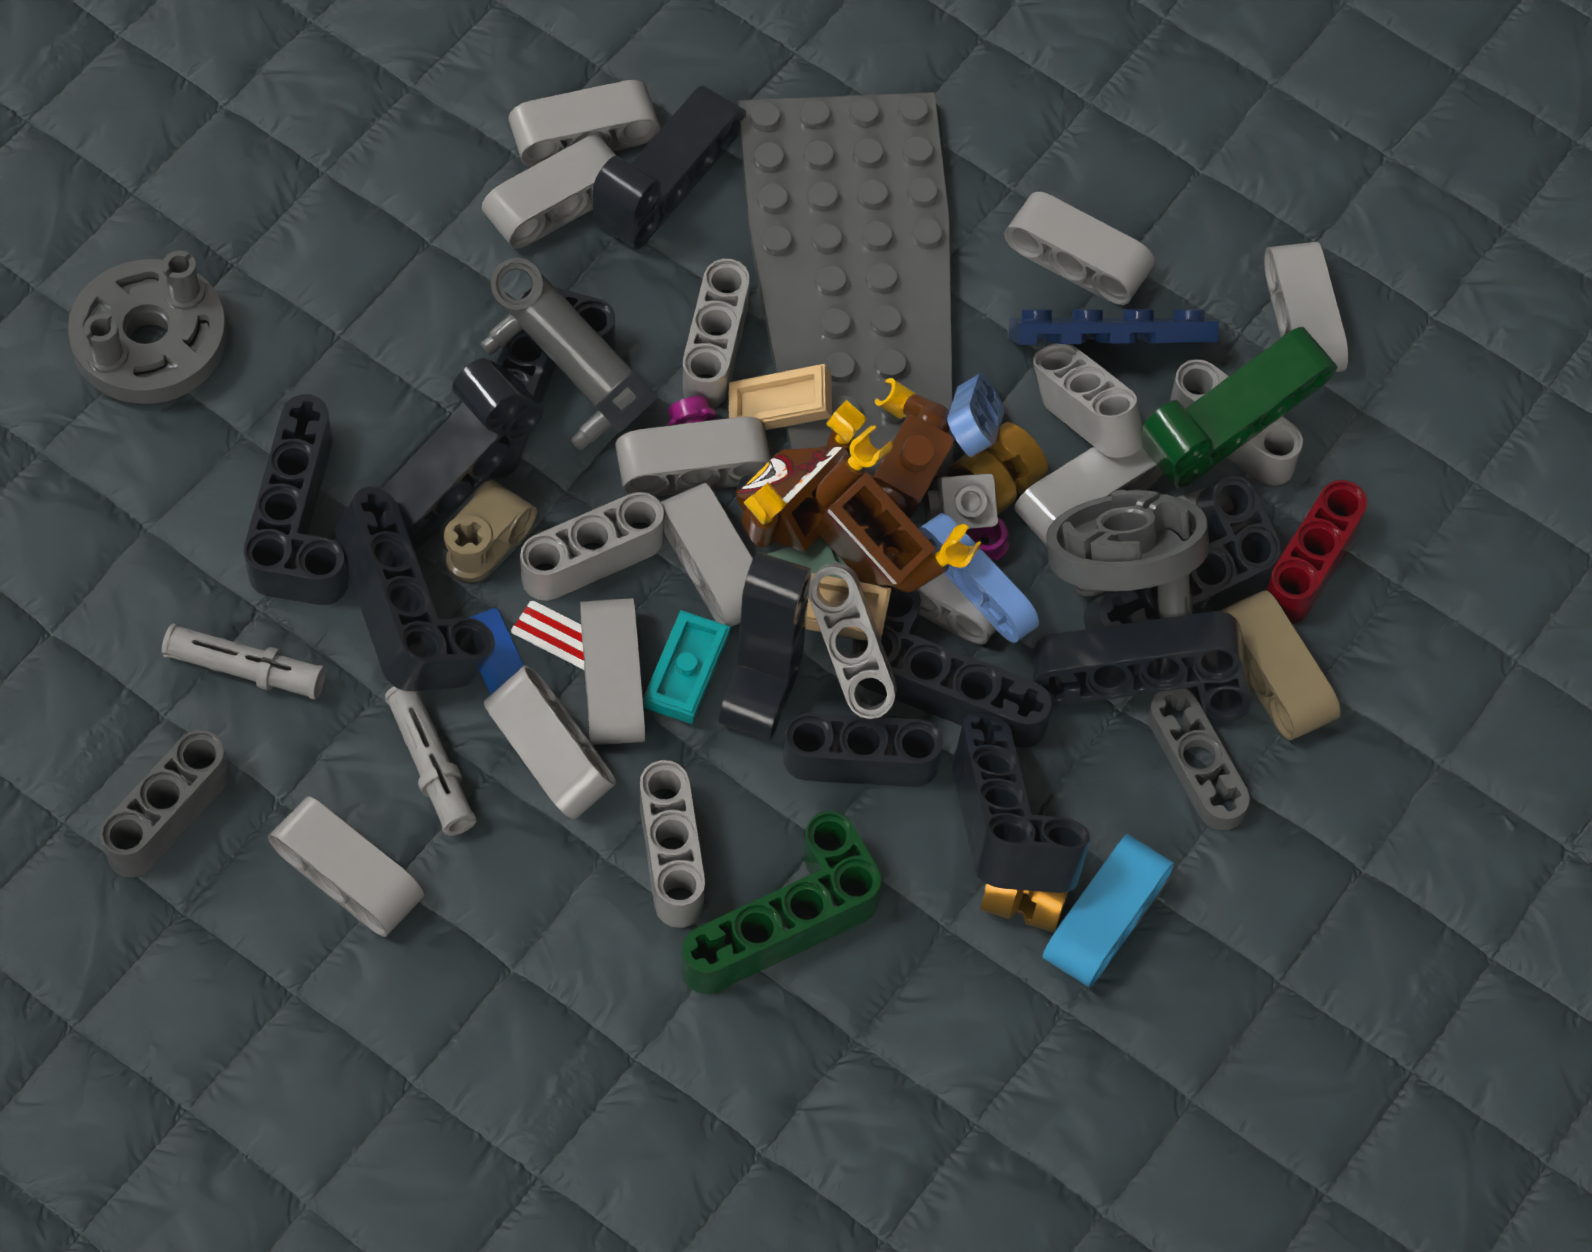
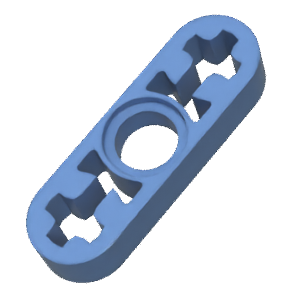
M982 373L957 387L947 417L954 438H956L957 443L970 457L995 444L1004 414V407L998 393Z
M940 513L921 526L919 530L935 548L941 550L943 543L958 524L948 515ZM966 533L959 540L966 546H974L976 544ZM980 548L966 567L958 568L949 565L948 571L944 573L1008 641L1016 643L1039 626L1038 615L1031 602Z

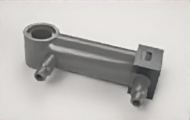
M518 257L507 259L498 265L491 279L492 295L508 315L481 342L483 349L489 355H493L499 348L505 347L516 335L524 330L597 409L579 427V431L571 437V443L578 450H583L588 444L594 443L611 426L618 433H621L658 396L634 370H631L539 271L536 265L527 259ZM510 271H524L532 280V290L525 298L511 299L502 290V279Z

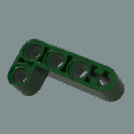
M1304 327L1295 328L1187 408H1184L1178 400H1173L1156 410L1142 426L1143 448L1177 489L1186 487L1320 389L1332 378L1338 366Z
M826 811L818 813L809 821L806 826L803 859L810 875L703 924L687 934L682 946L681 973L684 982L690 989L703 994L718 992L860 925L874 915L878 907L881 875L855 827L846 816L838 812ZM829 839L838 842L842 847L838 850L826 851L819 848L816 843ZM850 884H856L864 887L868 893L859 897L850 896L842 888ZM809 907L814 909L819 916L814 919L804 920L795 916L793 911L797 908ZM759 930L766 933L770 938L762 943H752L746 940L743 935L748 931ZM708 961H709V962L716 961V963L709 965Z

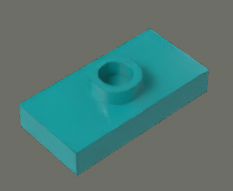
M680 610L643 697V708L693 725L729 640L731 627Z

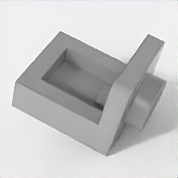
M992 474L943 477L932 480V490H928L925 493L927 520L930 521L938 514L943 513L951 517L958 525H968V529L996 526L998 517L994 476Z

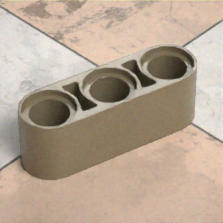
M1263 590L1218 610L1231 614L1238 620L1249 661L1250 686L1283 737L1287 740H1294L1340 717L1339 702L1332 686L1271 593Z

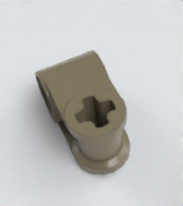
M495 480L485 482L474 494L471 501L445 528L444 542L448 549L446 555L448 572L455 579L467 583L481 581L487 577L501 559L529 533L537 516V508Z

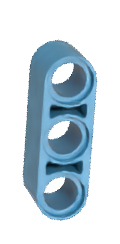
M1126 834L1057 928L1047 944L1042 958L1086 987L1091 988L1156 898L1170 876L1175 863L1130 834Z

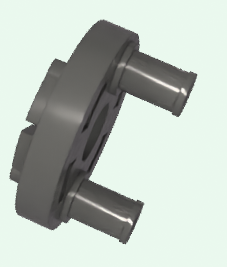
M177 250L167 254L163 260L142 259L114 266L90 281L76 298L68 321V336L71 350L81 374L100 392L114 399L130 403L152 404L166 402L186 395L196 389L211 376L219 365L227 341V327L223 306L212 285L197 273L195 258L192 256L189 259V252ZM98 305L94 314L90 317L93 309ZM203 320L208 321V322H209V326H208L207 323H201V324H200V329H199L198 335H197V337H196L194 343L192 344V346L189 347L188 345L192 342V340H193V338H194V336H195V334H196V332H197L199 321H203ZM145 325H158L167 331L164 337L153 343L142 344L130 339L138 328ZM162 367V369L145 374H138V376H135V373L146 372Z
M1117 490L1111 492V496L1091 500L1069 509L1058 516L1049 526L1046 541L1050 568L1060 579L1075 585V590L1078 594L1082 596H1097L1103 594L1104 591H1129L1157 586L1158 614L1161 618L1193 614L1189 574L1204 562L1210 547L1207 518L1196 505L1184 499L1167 494H1159V492ZM1175 531L1178 532L1183 539L1188 540L1181 541L1180 537L1175 533Z

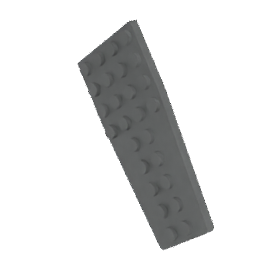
M935 92L739 100L738 106L746 110V117L740 120V140L748 232L774 372L779 373L825 364L831 370L832 415L844 401H849L867 418L866 422L855 433V438L870 426L875 425L877 428L870 434V442L875 448L880 450L890 440L893 442L906 417L898 419L875 404L876 398L883 401L890 394L892 387L885 383L888 378H893L914 393L945 406L949 411L952 405L949 210ZM829 418L786 426L785 431L789 449L825 446L831 431H833L826 425ZM949 430L948 434L953 436L951 430ZM953 444L933 480L950 477L949 469L953 464ZM883 458L872 467H864L865 472L872 478Z

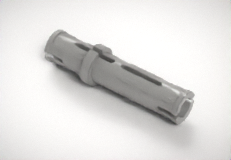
M174 623L168 627L162 643V654H164L163 657L174 658L214 671L255 681L257 687L263 690L270 691L273 687L316 700L320 696L325 684L327 672L325 666H317L283 656L282 651L274 647H268L264 651L224 638L179 627V625Z
M393 686L385 694V700L393 712L404 742L420 774L418 786L423 796L430 797L442 824L444 834L448 836L461 834L474 826L476 817L471 811L460 786L463 778L457 765L450 763L419 691H403Z

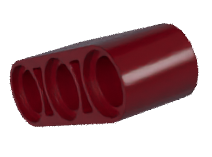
M1336 480L1329 483L1321 491L1273 569L1267 591L1277 600L1291 624L1302 621L1309 614L1357 535L1367 506V498L1362 488L1353 482ZM1331 510L1341 511L1347 516L1336 515ZM1307 549L1319 550L1324 555L1312 554ZM1290 587L1296 589L1300 594L1293 595L1287 593L1282 588Z

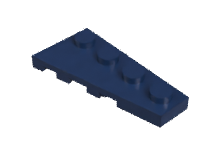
M1032 308L1022 309V318H1009V339L1019 345H1037V339H1044V342L1057 344H1082V342H1086V339H1096V342L1110 344L1135 343L1137 339H1147V342L1152 343L1218 342L1219 321L1205 318L1204 309H1174V318H1154V309H1123V318H1103V309H1073L1072 318H1052V309Z

